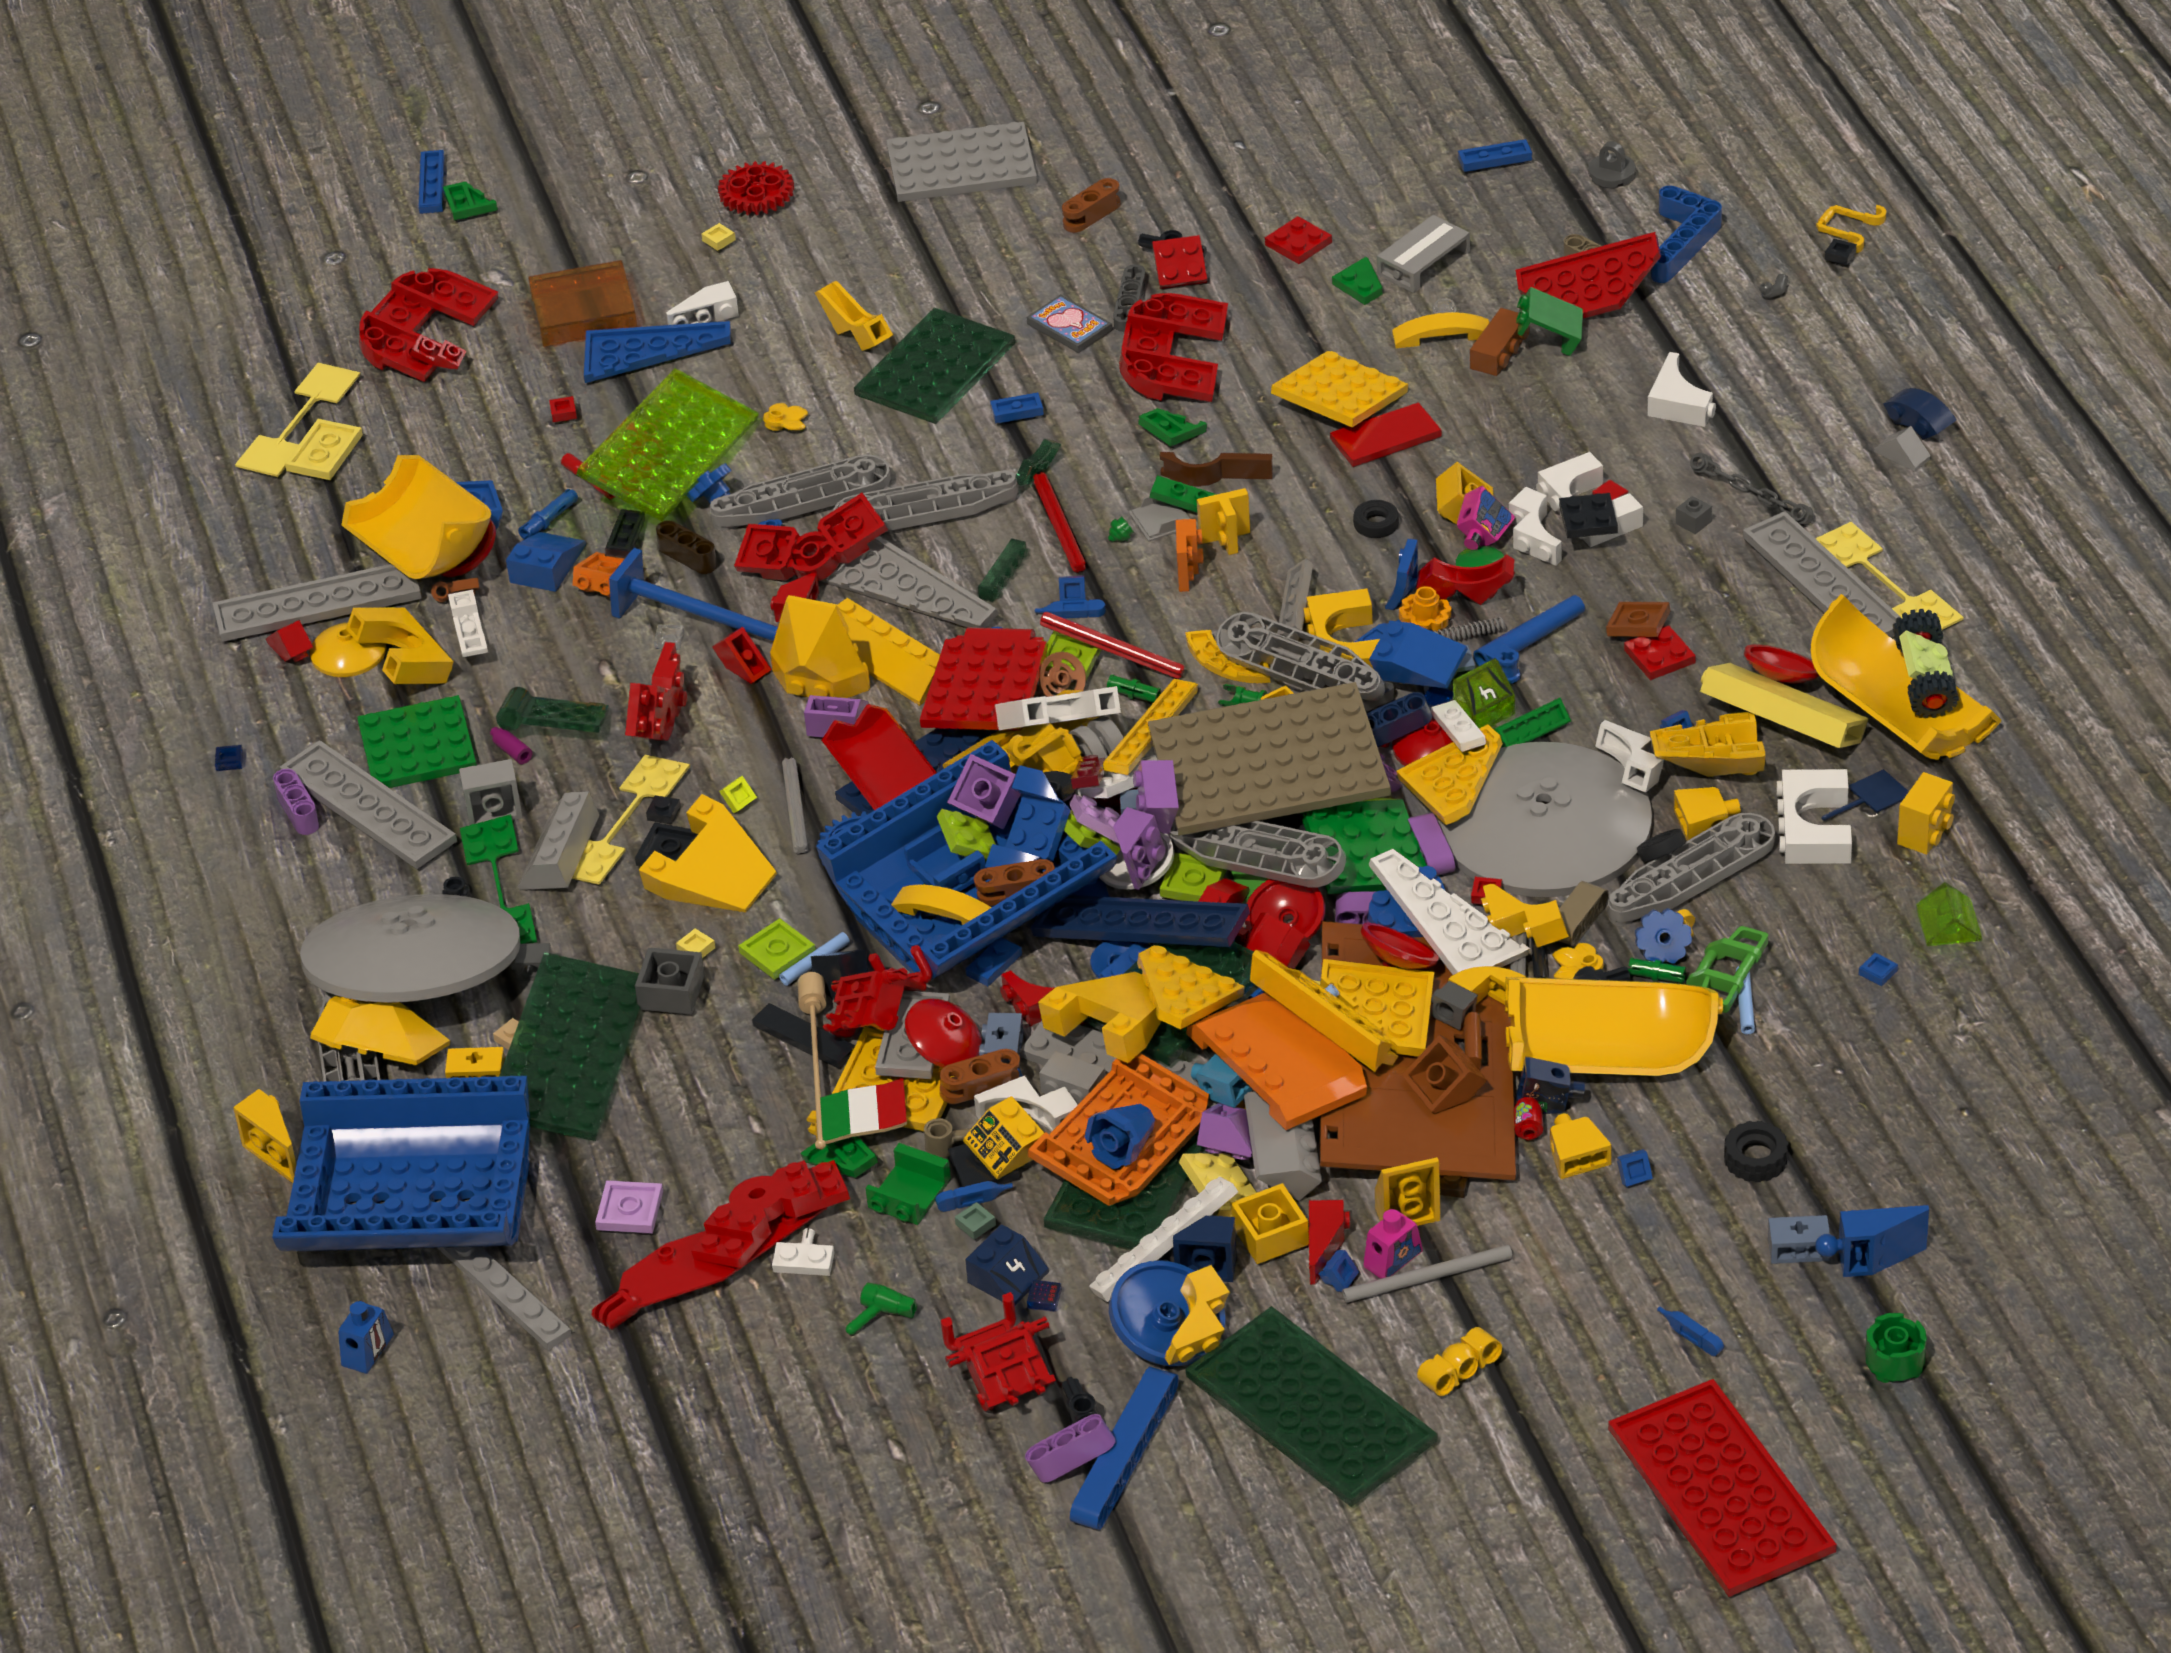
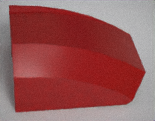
M1261 913L1242 946L1235 966L1236 975L1252 983L1250 981L1252 954L1255 950L1267 952L1288 968L1295 969L1311 944L1305 935L1293 926L1272 917L1268 913Z

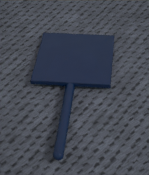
M1883 769L1848 785V788L1860 799L1823 815L1821 819L1825 821L1864 802L1878 813L1903 801L1909 791Z

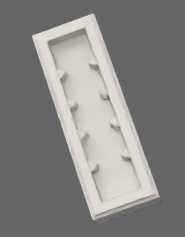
M1456 700L1431 707L1432 716L1461 752L1486 744L1485 735Z

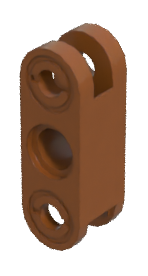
M1112 178L1099 180L1067 200L1062 205L1064 229L1072 233L1081 232L1118 209L1121 204L1120 197L1116 195L1120 189L1119 182Z
M1039 859L981 869L974 876L978 900L989 906H995L1055 869V866L1050 860Z
M1000 1049L945 1066L940 1072L941 1084L939 1094L941 1099L950 1104L965 1102L974 1099V1096L1019 1078V1055L1011 1049ZM1009 1059L1010 1062L1009 1064L1003 1063L1001 1060Z

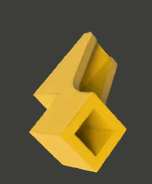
M833 281L814 292L837 335L851 330L862 351L872 348L893 336L883 315H872L866 312L839 282Z
M1495 884L1483 886L1486 897L1481 898L1486 914L1491 913V915L1486 916L1488 917V922L1499 930L1502 928L1510 933V937L1526 932L1528 939L1534 938L1537 948L1569 937L1556 900L1544 904L1531 905L1521 902Z
M1212 1265L1187 1274L1180 1289L1188 1304L1189 1315L1174 1335L1171 1345L1166 1351L1165 1360L1169 1365L1178 1361L1186 1362L1195 1354L1202 1351L1210 1352L1220 1344L1219 1341L1225 1329L1215 1314L1224 1308V1303L1230 1292Z

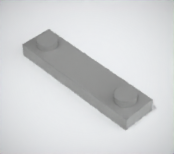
M1307 558L1290 568L1287 572L1279 623L1303 631L1304 621L1303 608L1307 604L1306 597H1308L1313 564ZM1281 630L1277 632V634L1285 637L1289 635V633Z

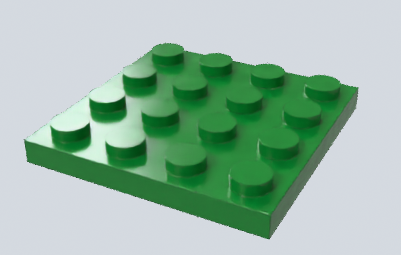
M459 695L357 716L370 775L389 788L459 774L460 768L477 765Z
M1403 799L1358 801L1300 812L1306 831L1327 835L1336 839L1345 852L1346 864L1343 872L1337 879L1325 885L1328 894L1387 890L1370 868L1369 862L1371 858L1391 849L1397 851L1417 867L1427 866L1424 857H1422V852H1420L1418 841L1414 837L1408 822L1409 815ZM1330 846L1326 848L1329 856H1334L1339 852V849Z

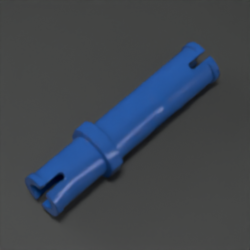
M566 489L565 492L544 509L532 514L531 519L518 529L521 538L527 539L540 530L544 531L547 529L551 521L578 501L577 493L572 489Z

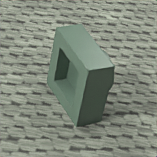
M976 1202L955 1216V1225L975 1240L994 1227L996 1220L991 1213Z

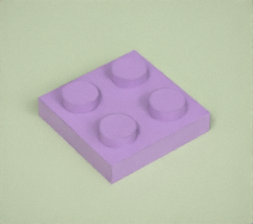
M1074 794L1069 801V805L1077 822L1118 843L1113 826L1120 815L1111 808L1106 807L1105 810L1097 806L1095 800L1086 795L1080 797Z
M606 1180L595 1221L596 1230L653 1233L663 1195L662 1184Z

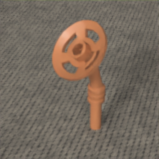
M1056 652L1049 655L1042 662L1039 686L1046 697L1054 696L1048 691L1046 686L1052 692L1059 694L1070 686L1071 680H1077L1074 690H1084L1086 682L1085 670L1077 657L1068 652ZM1062 659L1071 663L1075 670L1072 671L1067 664L1061 663ZM1052 661L1053 667L1049 672L1045 671L1048 664Z

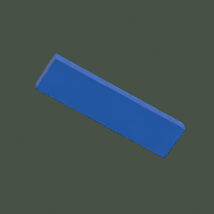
M444 150L421 152L419 181L420 214L443 212Z

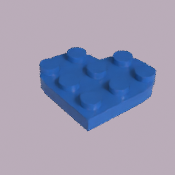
M1431 866L1419 867L1421 874L1430 880L1434 878L1442 884L1441 888L1445 890L1440 877L1436 875L1437 871ZM1388 890L1373 893L1368 907L1369 923L1390 927L1413 938L1423 937Z

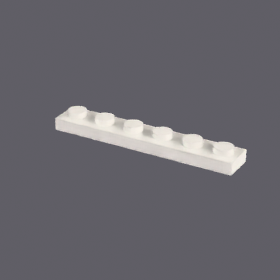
M1222 1177L1210 1181L1205 1186V1189L1196 1197L1187 1200L1183 1208L1174 1215L1167 1217L1153 1233L1144 1236L1140 1240V1244L1130 1252L1121 1255L1118 1262L1110 1269L1101 1272L1096 1277V1280L1089 1285L1092 1292L1108 1302L1116 1282L1127 1270L1144 1262L1157 1261L1173 1247V1235L1206 1215L1211 1216L1238 1193L1234 1184Z

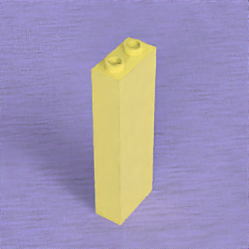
M1732 663L1708 667L1701 677L1702 687L1700 692L1837 748L1860 744L1869 718Z

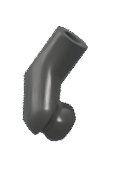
M1779 274L1774 285L1770 282H1766V285L1762 283L1759 287L1761 295L1767 299L1782 295L1788 283V276Z

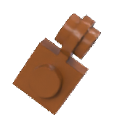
M477 577L452 581L451 583L437 582L433 585L431 594L438 602L449 600L448 594L473 590L475 595V590H480L479 580ZM441 587L446 589L444 596L437 595V590Z

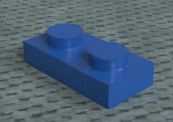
M1038 392L990 401L995 424L1044 415L1043 405Z
M1001 937L993 942L966 968V974L968 977L989 987L1022 955V949L1020 946Z

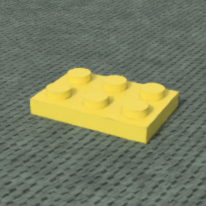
M317 419L286 461V471L331 480L363 436L362 428Z
M1231 1153L1183 1154L1179 1161V1164L1198 1193L1202 1192L1210 1181L1218 1177L1233 1183L1238 1190L1236 1195L1213 1213L1214 1216L1231 1217V1202L1257 1193Z

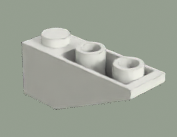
M729 281L704 287L667 311L668 325L708 323L738 317L737 298Z

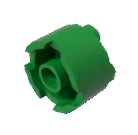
M1887 1313L1875 1318V1323L1866 1331L1865 1359L1866 1365L1875 1374L1877 1380L1888 1383L1890 1381H1904L1920 1376L1925 1364L1927 1340L1925 1328L1918 1320L1915 1323L1904 1318L1902 1313Z

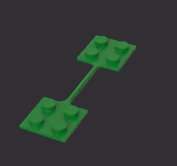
M511 814L461 827L460 833L467 866L483 861H490L492 863L500 908L508 912L517 922L520 932V944L537 942L530 904L507 908L504 904L496 861L501 856L519 852Z

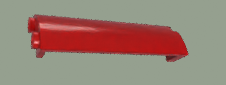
M867 704L855 724L834 720L821 740L874 810L937 773L887 708Z

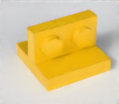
M1246 488L1197 499L1198 529H1202V544L1219 541L1220 546H1225L1228 555L1238 553V536L1250 533L1249 497Z

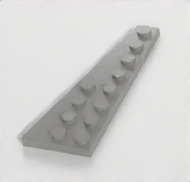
M880 536L867 543L870 550L850 563H839L836 570L830 576L821 580L824 583L968 628H986L998 615L995 607Z

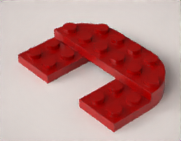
M428 268L427 272L415 274L413 270L404 273L391 283V290L371 312L366 310L363 314L359 326L360 350L364 357L380 370L389 366L425 382L438 366L425 363L409 355L420 335L417 331L436 310L474 326L498 299V291L443 269Z
M1175 293L1153 294L1151 299L1145 302L1141 299L1138 300L1128 312L1119 359V369L1124 380L1148 399L1162 400L1163 393L1173 396L1212 402L1218 364L1170 355L1174 332L1222 341L1228 303Z

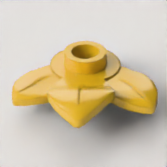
M776 403L769 407L768 412L764 413L763 421L766 428L774 431H779L783 428L803 430L805 425L801 420L808 416V411L800 406L788 407L785 403Z
M1578 943L1575 949L1570 947L1561 948L1552 954L1554 960L1561 965L1554 974L1556 979H1573L1576 972L1586 966H1592L1596 970L1603 969L1604 967L1603 958L1596 954V949L1592 945L1587 943Z

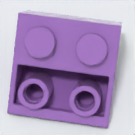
M810 695L804 711L807 736L824 737L834 720L855 724L869 702L861 699Z
M1126 807L1113 828L1133 887L1139 890L1142 884L1148 880L1157 863L1163 859L1166 850L1155 816Z
M1218 1103L1203 1111L1197 1145L1205 1147V1151L1221 1154L1222 1151L1232 1153V1157L1236 1159L1249 1160V1157H1253L1246 1109L1234 1108Z

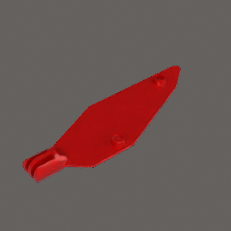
M827 1207L796 1218L786 1216L784 1211L779 1217L769 1221L771 1234L745 1265L819 1215ZM706 1231L665 1243L623 1272L619 1290L592 1309L591 1315L602 1325L613 1330L635 1315L642 1307L724 1281L741 1268L695 1260L691 1250L706 1233Z

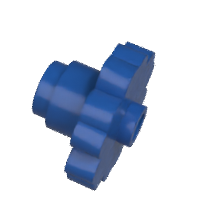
M725 463L711 473L709 470L697 479L699 483L686 494L691 502H694L704 496L711 504L714 499L731 494L729 492L730 488L723 479L732 470Z
M1670 908L1664 909L1662 913L1653 909L1648 914L1642 916V927L1635 930V944L1639 949L1643 950V956L1649 961L1662 960L1663 963L1666 959L1669 963H1675L1686 955L1684 946H1688L1692 942L1691 927L1683 923L1684 918L1680 913L1674 912ZM1667 933L1666 937L1660 940V935Z

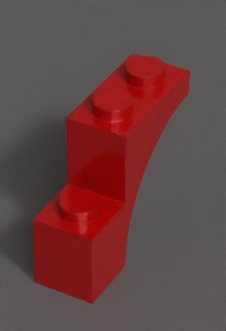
M1506 554L1501 559L1484 566L1460 567L1442 562L1434 557L1418 571L1416 589L1431 587L1439 595L1440 600L1452 597L1458 590L1481 605L1488 598H1493L1498 589L1504 584L1511 582L1515 574V559Z
M1011 970L1001 974L1002 986L1000 987V992L1006 1002L1010 1001L1016 1013H1022V1018L1030 1027L1041 1022L1042 1018L1038 1002L1055 987L1031 984L1019 978ZM1088 1016L1079 1025L1083 1026L1096 1019Z

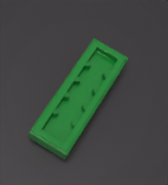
M1157 475L1149 498L1198 513L1197 499L1217 494Z
M1560 697L1494 728V730L1501 737L1502 748L1527 743L1571 722V719Z

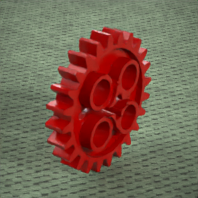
M756 161L753 162V165L744 163V167L737 165L736 171L729 169L728 175H722L723 180H719L718 186L720 202H723L724 207L729 206L730 211L737 209V214L746 211V215H749L751 212L759 215L760 211L768 214V209L777 211V205L784 207V201L789 202L790 196L794 195V181L788 169L783 170L782 165L775 168L774 162L766 165V161H763L761 165H758Z

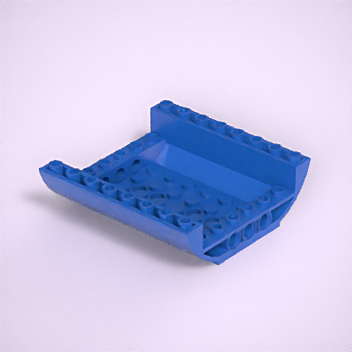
M993 740L816 845L831 880L854 913L856 920L910 973L920 972L910 952L912 946H920L932 969V979H935L1106 874L1116 865L1117 855L1102 841L1090 848L1079 846L1063 831L1054 860L1051 861L1055 866L1054 870L997 905L990 906L992 908L964 925L959 920L918 910L915 916L898 912L891 905L902 887L926 885L908 867L904 848L940 827L936 816L941 809L952 812L957 811L963 815L977 818L947 803L970 754L1011 772L1008 754ZM1020 794L1004 830L987 822L996 845L1006 846L1023 796L1022 794ZM975 883L960 891L978 900ZM928 916H935L933 920L925 919Z
M527 1076L303 1082L299 1101L304 1130L287 1216L276 1217L272 1235L279 1251L512 1246L515 1242H518L529 1169L530 1126ZM465 1198H470L469 1201H461ZM436 1199H442L440 1202H433ZM385 1200L384 1203L377 1204V1202ZM357 1201L356 1204H348L350 1202Z

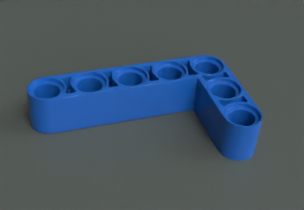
M1671 185L1664 186L1659 190V214L1682 224L1659 247L1661 257L1651 269V279L1658 283L1669 282L1720 230L1722 222V205L1718 201Z

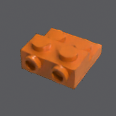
M1196 519L1176 520L1179 592L1189 591V581H1194V574H1199V564H1203V548L1198 549V544H1202V529H1197Z
M595 552L573 567L572 586H576L586 592L598 591L610 597L609 578L625 558L605 556L604 553Z

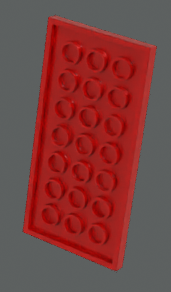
M1714 1379L1608 1421L1610 1433L1728 1597L1836 1552L1837 1544Z

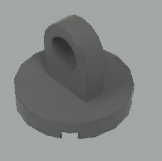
M1609 141L1601 148L1599 156L1590 161L1588 174L1595 184L1606 188H1616L1618 184L1623 183L1624 186L1634 180L1636 166L1630 157L1625 156V151L1619 143Z

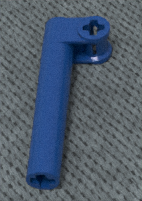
M1572 595L1485 644L1473 653L1476 665L1489 673L1486 668L1488 667L1502 683L1511 684L1517 682L1521 677L1520 670L1517 668V662L1519 661L1518 652L1585 612L1583 601L1579 596Z

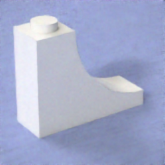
M1669 352L1648 395V416L1705 427L1709 418H1713L1715 414L1716 404L1712 403L1713 393L1693 386L1682 377L1679 372V353Z

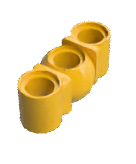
M1480 1327L1472 1328L1465 1336L1460 1338L1461 1343L1449 1345L1442 1353V1357L1436 1354L1433 1359L1424 1361L1418 1369L1417 1378L1437 1395L1445 1396L1454 1387L1459 1385L1458 1380L1468 1379L1475 1374L1478 1367L1483 1369L1486 1364L1495 1362L1502 1352L1501 1342Z

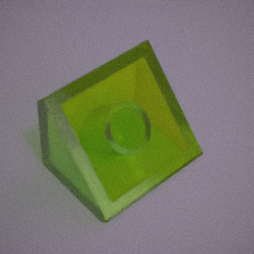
M1942 883L1916 904L1917 914L1927 946L1982 941L1971 898L1948 883Z

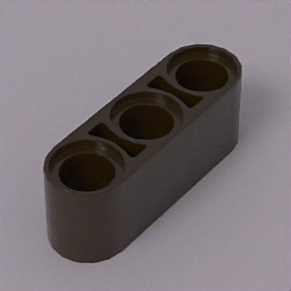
M662 521L656 526L658 548L661 553L698 573L708 574L715 571L717 568L715 546L711 541L674 521Z

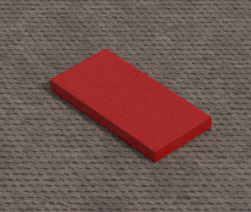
M1419 402L1362 421L1354 427L1347 426L1330 432L1331 441L1352 467L1442 436L1441 428Z

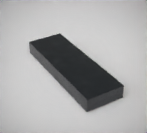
M620 510L605 547V556L627 557L635 547L645 522V512Z

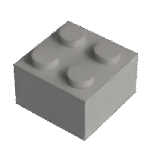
M512 759L459 769L470 825L511 814L512 820L523 818Z

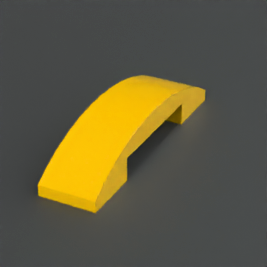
M1458 312L1437 313L1418 317L1392 329L1395 348L1420 346V338L1464 333L1467 334L1468 341L1477 340L1489 324V319Z
M909 885L902 887L891 904L898 912L915 916L918 910L959 920L962 922V925L992 908L964 893L933 885Z

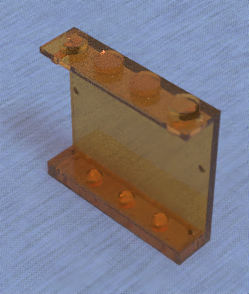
M622 260L528 277L543 347L584 340L588 330L637 327L635 309Z

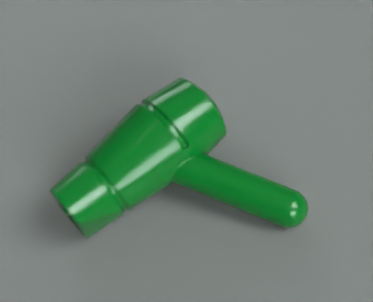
M868 1282L860 1294L861 1305L868 1308L852 1320L845 1330L847 1334L854 1335L880 1312L913 1318L917 1310L916 1299L903 1295L884 1285Z

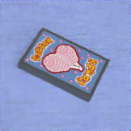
M1061 294L1027 316L1028 325L1077 353L1112 331V323Z

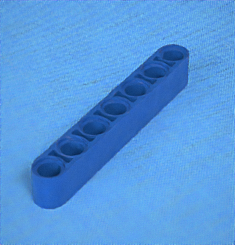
M1150 1366L1146 1369L1111 1432L1115 1437L1113 1447L1098 1456L1073 1501L1070 1510L1071 1522L1097 1530L1102 1529L1175 1396L1179 1383V1376L1177 1374Z

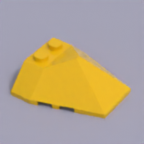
M788 595L770 651L772 672L786 693L804 697L814 695L849 698L869 691L868 667L865 662H861L857 654L859 648L856 643H852L848 635L849 628L837 604Z
M1751 712L1720 715L1719 721L1705 723L1704 719L1696 721V726L1682 729L1680 724L1650 731V739L1656 757L1705 776L1737 773L1754 775L1759 771H1764L1765 749L1763 742L1757 741L1755 715Z
M337 995L329 999L310 1036L311 1039L332 1048L342 1049L343 1045L358 1048V1053L366 1055L368 1050L383 1053L384 1059L413 1065L420 1064L450 1045V1040L402 1002H370Z

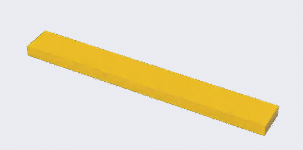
M1173 679L1105 759L1103 770L1129 775L1153 746L1148 730V721L1178 716L1198 692V684Z

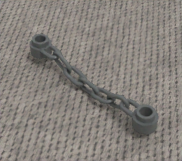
M1696 453L1691 458L1690 466L1693 471L1700 474H1708L1712 477L1721 475L1729 479V484L1742 492L1751 490L1757 493L1760 501L1770 506L1774 504L1779 505L1781 512L1786 511L1800 525H1808L1813 520L1814 513L1811 507L1804 504H1796L1790 500H1783L1781 502L1778 500L1775 492L1767 488L1758 490L1752 487L1749 479L1736 473L1730 476L1722 472L1720 465L1713 462L1709 455ZM1701 459V465L1697 466L1698 460ZM1712 466H1714V467L1717 468V469H1713V471H1714L1715 473L1710 472V470L1712 469ZM1734 477H1737L1747 482L1748 484H1744L1745 488H1743L1733 483L1732 481L1735 482L1736 478ZM1766 493L1774 496V498L1770 497V501L1762 498V496H1766ZM1787 504L1793 506V509L1791 510V512H1789V511H1787V510L1784 509V508H1786V509L1788 508V505H1787ZM1802 510V516L1798 518V512Z

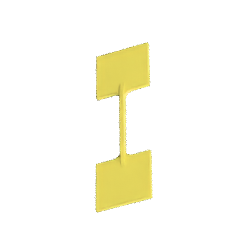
M317 363L295 390V394L310 397L308 402L279 438L258 435L236 462L235 467L279 477L286 468V461L299 445L285 441L287 436L316 401L324 400L338 403L361 375L360 372Z
M1849 522L1815 538L1847 568L1861 563L1905 602L1892 608L1901 618L1905 612L1908 615L1911 614L1910 610L1915 609V613L1919 612V609H1924V612L1931 610L1932 614L1936 613L1939 617L1942 630L1963 620L1964 617L1932 590L1915 597L1909 596L1874 567L1867 559L1883 551V548L1854 523Z
M644 755L619 787L621 791L637 794V797L603 840H588L572 879L600 885L626 851L623 847L610 845V841L644 797H654L655 795L667 797L690 768V764Z

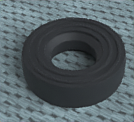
M1384 500L1363 502L1354 511V527L1358 533L1366 537L1381 538L1388 536L1398 527V510L1392 503ZM1375 515L1386 518L1380 522L1367 520L1368 517Z
M1672 829L1644 841L1637 847V852L1643 862L1651 861L1677 850L1686 843L1681 829Z

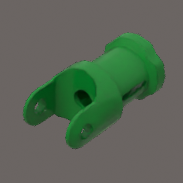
M1224 684L1223 689L1236 693L1232 700H1219L1218 704L1227 707L1258 701L1267 694V691L1261 690L1257 692L1246 690L1243 686Z

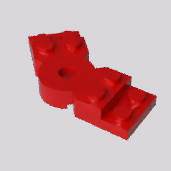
M862 492L820 519L817 527L818 531L809 532L802 536L798 534L794 527L748 524L734 567L737 572L760 573L763 579L788 580L794 575L801 578L810 573H817V579L821 581L830 576L836 570L839 563H850L870 550L867 543L888 529Z
M665 642L652 675L651 685L630 683L626 736L650 740H669L673 731L675 717H678L681 707H685L687 702V693L683 691L684 673L680 672L681 657L680 654H677L675 643Z
M805 1160L793 1162L777 1169L772 1176H757L738 1184L729 1195L730 1203L718 1206L704 1222L706 1233L691 1250L693 1258L695 1260L742 1268L771 1234L768 1222L779 1217L784 1211L786 1216L796 1218L850 1200L847 1187L835 1161L819 1163L809 1169Z

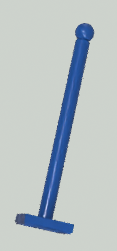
M632 549L609 578L611 614L613 617L620 619L639 595L735 629L744 627L747 633L774 641L777 626L644 581L643 556L640 549Z

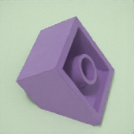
M970 754L947 803L1004 830L1021 794L1012 789L1016 774Z
M1141 760L1138 770L1133 773L1134 787H1138L1139 793L1136 796V809L1154 815L1159 832L1169 834L1179 808L1173 760Z

